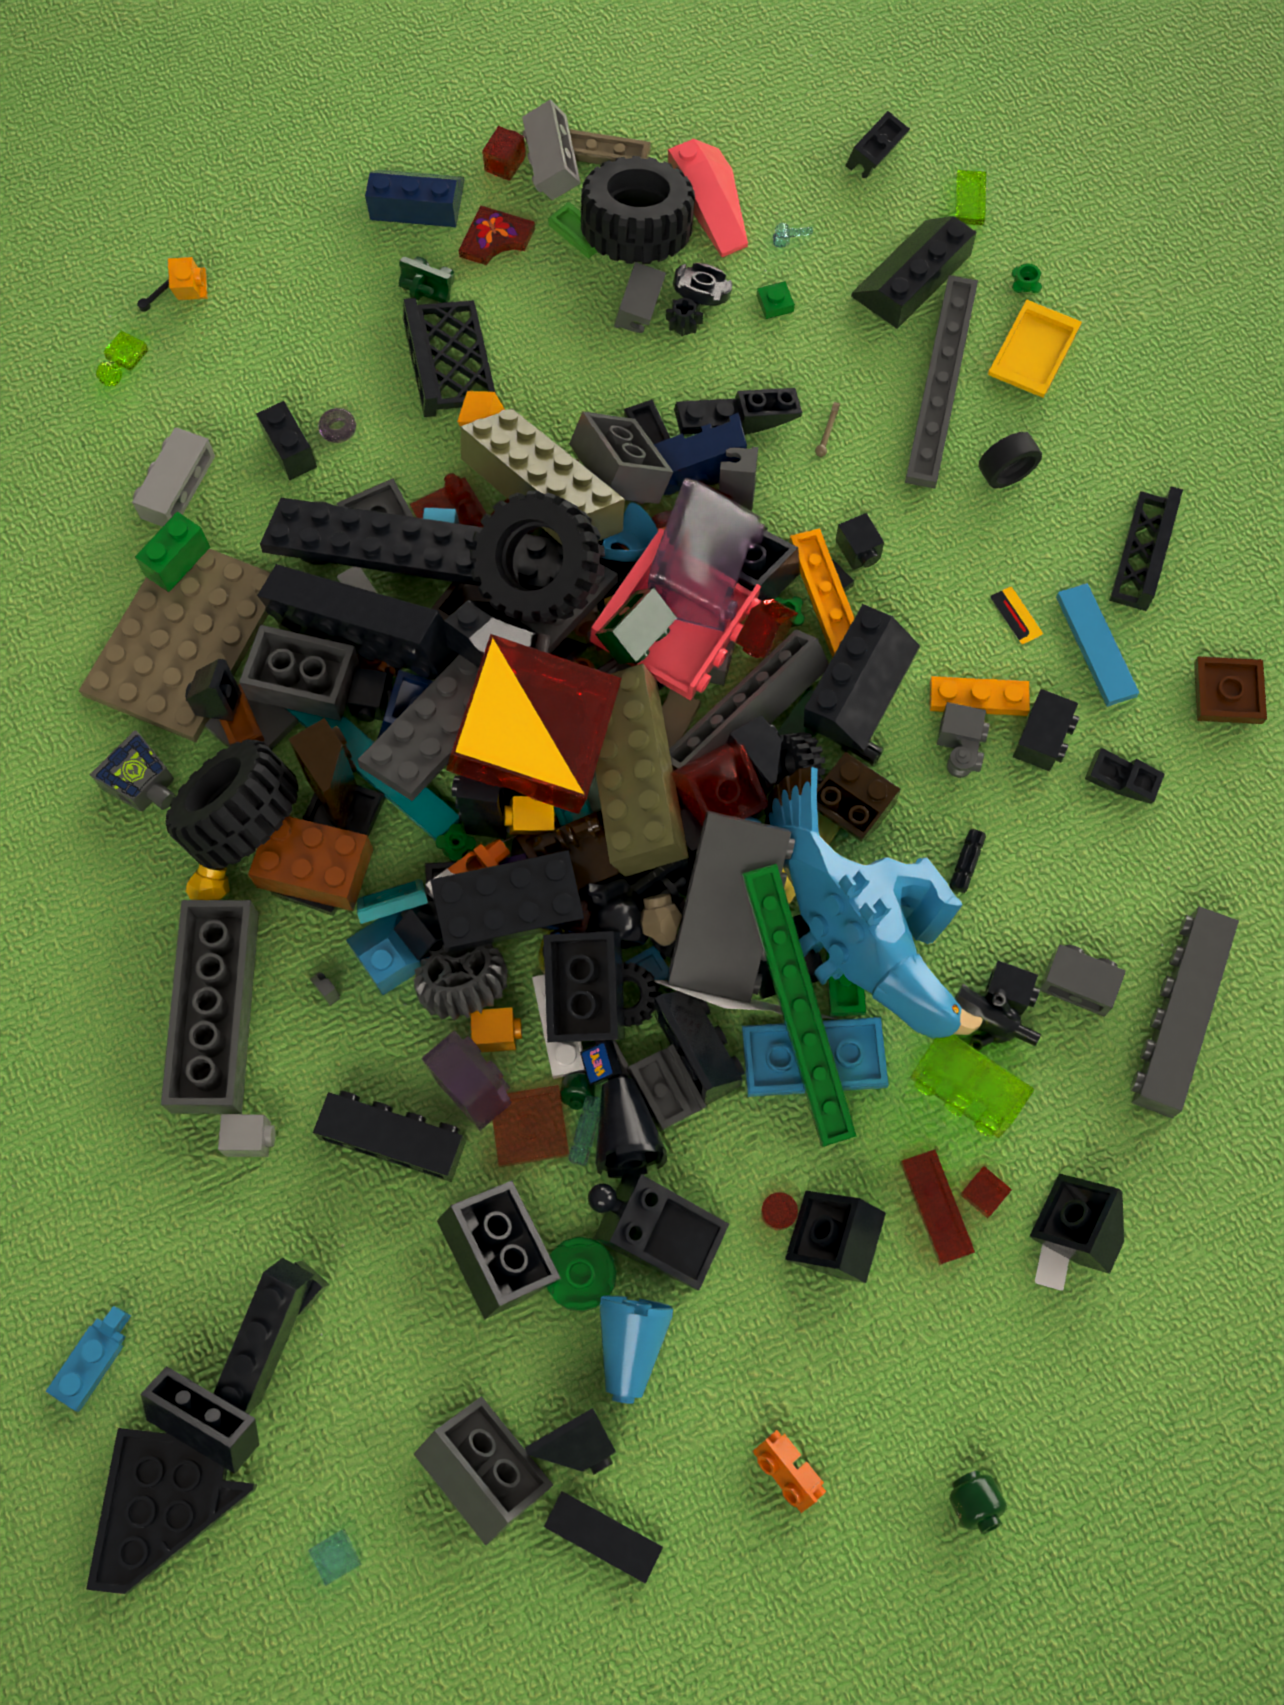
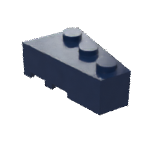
M739 413L729 416L730 422L712 428L711 423L701 426L702 432L684 438V435L680 434L654 444L673 471L663 495H672L677 491L687 489L698 490L709 485L719 484L721 462L730 461L737 463L740 461L737 457L726 456V450L729 448L747 449Z

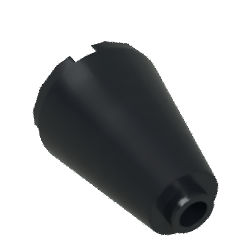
M625 1074L609 1078L602 1085L595 1161L597 1173L601 1175L602 1171L605 1170L609 1178H622L624 1173L648 1174L647 1167L656 1164L657 1169L663 1167L667 1162V1151L637 1082Z

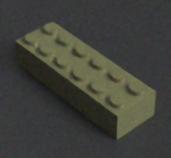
M514 409L502 410L498 414L477 419L472 423L460 426L461 459L507 499H509V495L518 492L526 495L528 491H539L544 494L551 493L578 506L579 510L585 512L592 519L591 525L597 527L601 535L598 541L623 532L625 499ZM541 527L562 545L555 531L550 528Z
M642 663L582 683L610 864L626 877L689 858L657 680Z

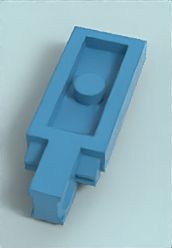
M113 1306L103 1321L97 1318L92 1326H89L46 1392L74 1411L80 1412L124 1347L121 1344L126 1336L120 1332L131 1315Z

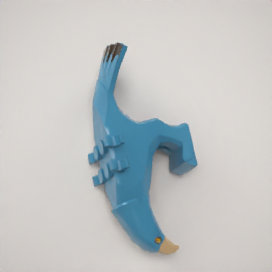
M799 768L792 775L786 776L779 784L775 785L768 796L769 800L765 808L766 819L764 824L788 829L791 832L790 838L795 839L791 859L784 860L783 868L794 887L801 916L810 927V932L799 939L804 957L811 949L817 953L823 947L830 956L814 972L819 982L823 985L831 976L837 980L844 974L849 981L870 992L873 999L896 1014L914 1031L930 1038L949 1037L953 1034L969 1035L976 1031L982 1023V1018L974 1016L960 1007L951 993L924 963L920 954L917 953L913 941L914 938L916 941L919 940L926 944L933 943L963 904L949 888L948 883L927 857L919 858L915 863L904 864L884 857L869 865H862L842 857L819 834L817 812L818 768Z

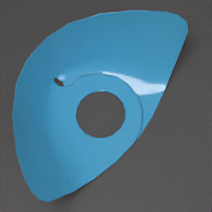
M631 502L624 512L623 532L605 538L602 543L605 551V557L603 558L621 562L638 561L657 534L658 530L654 521L637 503ZM614 543H620L625 545L629 550H614L611 549V545Z

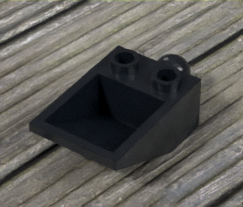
M624 1173L616 1192L610 1185L600 1183L593 1186L588 1193L590 1207L598 1213H605L593 1239L695 1290H700L729 1223L642 1174Z

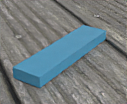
M1088 583L1058 592L1056 599L1106 706L1136 698L1139 694L1138 688Z

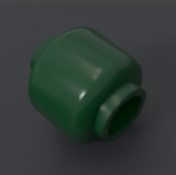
M973 1471L953 1482L952 1486L954 1489L949 1496V1500L965 1529L975 1530L979 1528L981 1534H986L1002 1524L999 1518L1007 1510V1503L995 1480L990 1475H981L979 1471Z

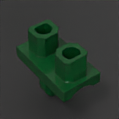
M405 256L400 259L401 275L399 287L410 290L411 298H416V301H419L425 296L440 303L450 301V291L454 280V271L445 266L439 270L430 267L427 259L419 256L413 260Z

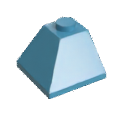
M403 911L379 918L346 939L348 945L382 995H385L414 976L415 969L421 967L420 960L418 961L394 930L402 919L401 913Z

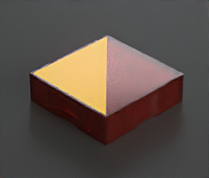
M490 634L446 771L491 786L514 789L531 799L579 814L589 793L622 678Z

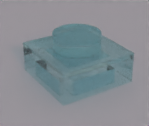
M345 1529L340 1530L308 1550L325 1586L362 1565Z

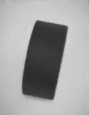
M1018 432L992 445L980 458L978 467L992 488H1004L1029 475L1042 460V452L1028 432Z

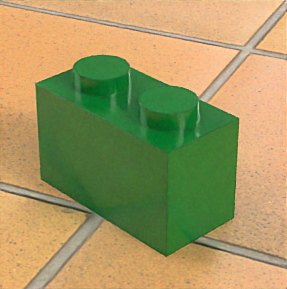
M177 511L135 556V559L145 577L167 592H170L207 552L210 545L202 528Z

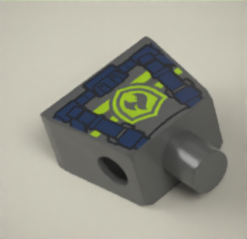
M136 730L89 774L103 791L138 811H144L152 802L160 809L165 810L170 807L172 799L176 797L167 788L173 782V776Z

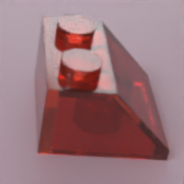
M726 743L671 772L684 804L702 826L706 811L746 819L770 806L744 744Z

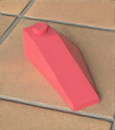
M691 139L668 149V163L672 165L673 169L678 168L693 186L695 191L694 215L720 256L725 257L748 247L733 170L719 148L696 139Z

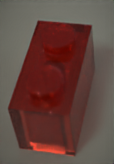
M768 598L751 609L735 643L743 647L742 650L746 654L755 658H765L785 640L798 613L776 600Z

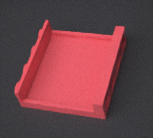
M660 528L591 627L590 642L609 652L595 634L635 591L654 587L677 619L669 626L670 632L660 641L654 642L648 649L650 653L643 661L637 664H627L633 667L643 663L658 682L691 701L697 691L702 694L708 686L712 677L708 674L714 666L719 668L728 654V650L725 648L729 642L733 641L736 643L745 628V625L742 623L747 615L752 618L761 604V600L758 599L761 586L756 584L752 591L672 546L670 544L672 534ZM663 577L669 591L662 588L660 583L655 584L652 581Z

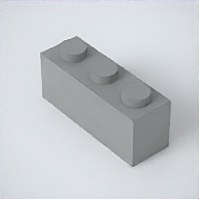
M550 99L524 115L522 119L525 128L523 136L529 148L527 156L534 176H532L533 184L539 192H544L551 200H554L578 186L581 182L567 116Z
M177 427L174 428L170 437L164 440L162 451L158 458L150 464L143 484L134 492L132 503L140 519L163 527L177 511L183 515L215 458L208 438Z

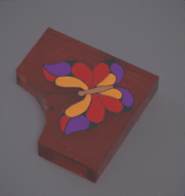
M480 206L458 250L459 257L487 265L494 256L501 252L509 250L525 251L535 231V222Z

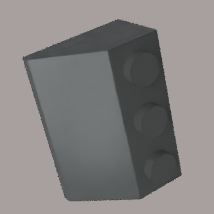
M482 1396L434 1430L414 1453V1456L485 1545L489 1544L553 1486L552 1482L531 1456L527 1454L526 1450Z

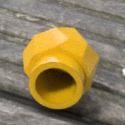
M199 864L198 869L186 885L185 892L191 900H221L230 892L228 877L225 875L227 868L213 869Z

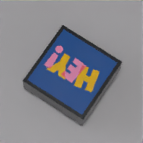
M605 1040L580 1052L589 1086L599 1085L613 1076L622 1074L613 1040Z

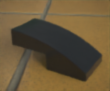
M1101 747L1095 752L1085 779L1117 794L1152 804L1155 802L1165 774L1138 759L1128 762Z

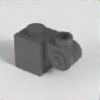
M949 702L945 706L937 745L954 748L947 762V770L954 777L963 778L968 776L971 771H981L984 753L978 752L980 742H986L990 723L984 722L986 710Z

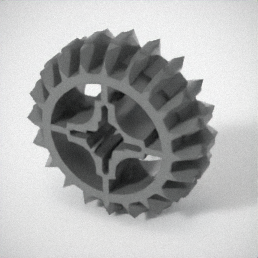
M441 944V948L438 951H429V958L420 960L421 967L415 969L414 988L420 1004L429 1011L430 1015L437 1014L441 1020L450 1016L455 1021L460 1015H465L469 1018L470 1013L476 1011L482 1014V1008L494 1006V999L501 998L502 990L507 987L508 969L498 948L493 947L492 944L451 953H445L444 945Z

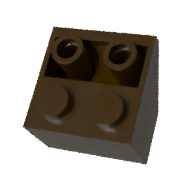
M845 752L817 788V812L862 842L879 827L895 806L901 789Z

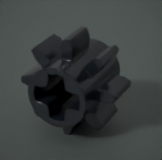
M689 298L673 299L672 309H666V320L669 321V330H675L681 336L691 333L695 334L697 324H703V313L700 312V304L695 303Z

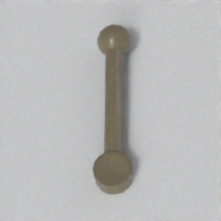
M833 403L821 443L815 449V453L819 457L827 454L826 445L836 415L838 414L840 403Z

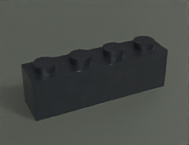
M340 1091L339 1095L328 1092L313 1133L319 1140L452 1182L466 1144L463 1135L459 1134V1128L440 1122L439 1127L425 1123L427 1120L425 1117L412 1112H406L405 1116L392 1113L393 1107L381 1102L373 1101L372 1106L359 1102L360 1097L350 1092Z
M281 1258L263 1272L213 1394L247 1414L262 1402L315 1276L314 1274L284 1258Z

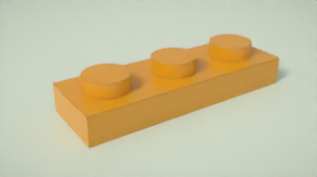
M931 676L930 711L944 712L945 706L949 702L986 710V714L1028 716L1030 711L1029 681Z

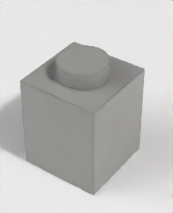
M221 1114L218 1150L226 1157H268L269 1147H273L275 1144L276 1131L275 1126L271 1125V1121L265 1115Z

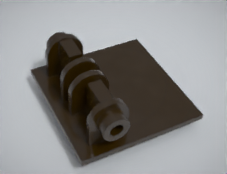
M597 812L534 838L533 848L538 857L569 850L578 891L584 889L588 883L597 884L620 874L619 870L610 864L606 836Z

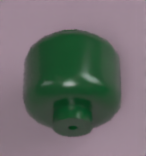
M570 1073L562 1080L560 1099L565 1105H569L574 1110L588 1107L594 1102L596 1085L589 1086L586 1073Z

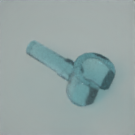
M779 223L773 234V244L779 248L786 247L790 243V237L813 234V228L795 229L789 228L786 223Z

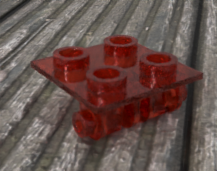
M454 473L445 476L443 488L410 504L417 518H423L424 508L456 509L460 524L484 527L480 521L487 514L466 478L456 476Z

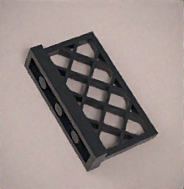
M416 298L404 299L403 323L423 416H436V410L462 408L467 391L475 383L487 389V392H495L474 300L417 305ZM469 311L470 315L465 324L453 317L456 312ZM435 314L441 320L434 326L424 320V315ZM447 322L459 329L453 337L441 330ZM464 334L475 339L476 342L471 348L458 341ZM435 336L447 343L441 351L430 345V341ZM452 347L465 354L459 362L446 355ZM470 358L481 364V368L477 373L464 366ZM440 361L452 367V370L447 375L435 369V366ZM458 371L470 378V381L464 387L452 380ZM446 385L458 392L455 398L442 399L441 391Z

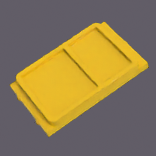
M1026 299L989 369L988 375L1044 398L1082 322Z

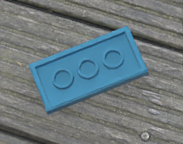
M881 1017L823 1021L843 1091L887 1088L889 1084ZM785 1023L742 1026L747 1096L805 1093Z

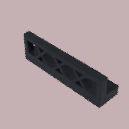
M1171 486L1165 498L1140 491L1109 601L1147 611L1155 597L1183 489ZM1143 504L1161 508L1160 514L1149 519L1142 509ZM1146 528L1153 540L1142 545L1135 536V533ZM1139 554L1146 565L1144 568L1134 571L1128 559ZM1132 581L1138 590L1137 597L1119 593L1121 585Z

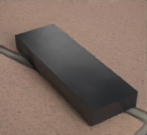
M561 1491L544 1525L546 1529L645 1584L663 1549V1546Z

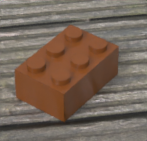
M288 816L283 820V825L279 830L275 831L264 845L261 844L257 848L248 875L256 888L354 911L374 849L368 835Z

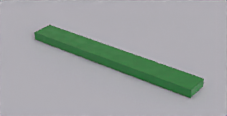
M772 864L742 873L741 876L820 1145L825 1147L856 1137L777 864Z

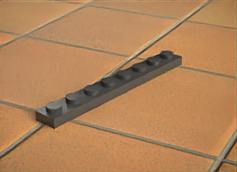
M952 275L948 276L905 483L936 488L978 280Z

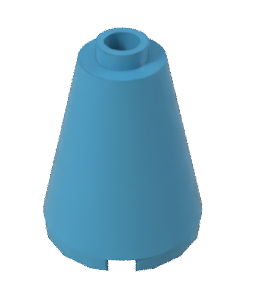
M602 1296L599 1305L606 1392L613 1394V1401L633 1404L635 1398L643 1397L671 1323L673 1308L670 1305L639 1298V1301L627 1300L625 1296Z

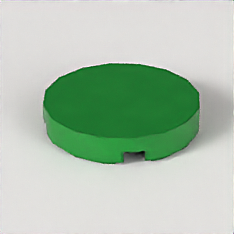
M585 1237L564 1240L549 1255L561 1279L548 1286L547 1291L557 1304L567 1310L585 1312L596 1309L600 1306L601 1297L611 1295L615 1288L617 1270L613 1256L605 1246L596 1240Z

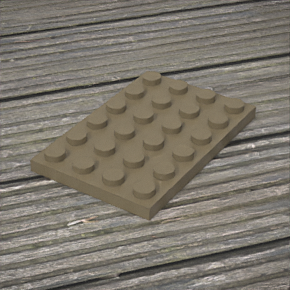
M209 548L170 592H167L146 577L80 687L79 692L88 699L197 742L205 728V724L210 718L195 716L189 703L186 701V688L189 683H192L197 670L217 659L226 660L233 676L235 675L256 638L260 625H263L269 615L265 611V605L257 595L271 572Z

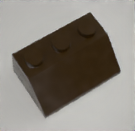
M323 718L290 737L289 742L308 784L336 827L344 829L357 787L353 775L357 769L351 760L352 755L346 746L347 741L338 726L331 728L326 719Z

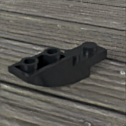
M795 388L737 391L735 398L679 401L676 402L674 407L679 431L683 435L701 433V426L711 423L712 428L730 422L729 416L739 413L744 435L785 424L801 417L803 413Z

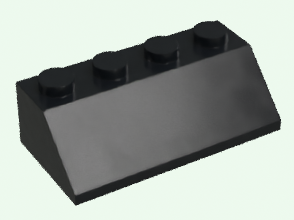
M954 216L925 220L852 292L851 297L898 329L948 279V276L952 275L971 256L977 232Z
M862 604L804 708L803 727L864 753L920 649V645L893 616Z

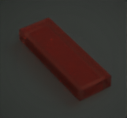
M934 1149L902 1160L900 1164L939 1266L974 1254L975 1250L936 1150Z

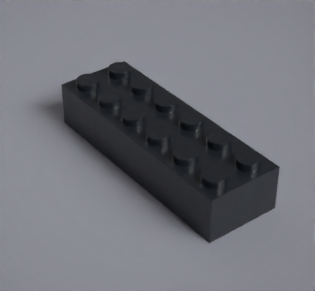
M278 564L275 565L257 595L265 605V611L275 618L281 630L355 646L357 654L368 661L377 659L398 670H401L402 667L412 670L424 678H429V676L437 678L453 662L457 655V652L448 647L444 619L439 611Z

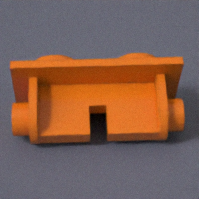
M776 1430L752 1451L757 1457L761 1469L773 1477L781 1487L784 1498L789 1504L796 1507L800 1513L815 1504L826 1493L822 1486L824 1484L823 1480H821L807 1461L798 1469L792 1464L801 1456V1453L785 1433L781 1435Z

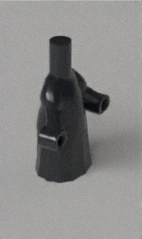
M962 983L954 999L963 1010L982 1018V1023L977 1030L987 1033L983 1036L979 1034L973 1035L969 1041L970 1050L977 1052L982 1047L993 1042L1004 1043L1014 1037L1033 1046L1037 1045L1041 1034L1021 1024V1017L1018 1011L1008 1003L1005 990L996 989L991 1001Z

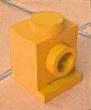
M192 257L168 258L169 288L178 300L208 299L205 267L199 268Z

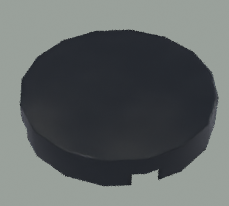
M693 263L692 267L687 268V264H683L676 269L673 287L683 298H689L697 304L710 306L723 304L730 298L732 282L725 279L726 274L722 270L703 263Z

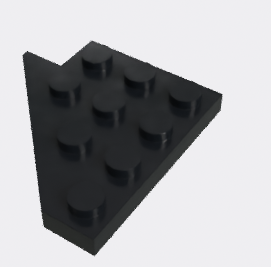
M118 1428L86 1590L118 1594L130 1593L256 1490L257 1484L227 1481L226 1468L168 1433Z

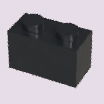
M284 401L256 413L263 435L289 481L317 468L311 447Z
M1040 689L1013 758L1049 772L1055 761L1061 763L1069 744L1063 742L1066 733L1072 735L1079 720V716L1074 715L1078 703Z

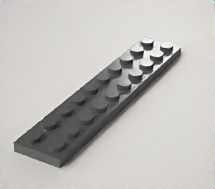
M605 567L603 576L597 575L594 584L599 585L596 594L589 593L585 598L589 603L582 610L574 609V616L566 620L559 618L556 623L552 624L521 622L538 634L551 636L549 656L618 583V574ZM536 646L511 668L520 685L531 675L528 673L530 659L534 660ZM459 654L358 758L359 767L413 801L458 753L455 751L482 670Z

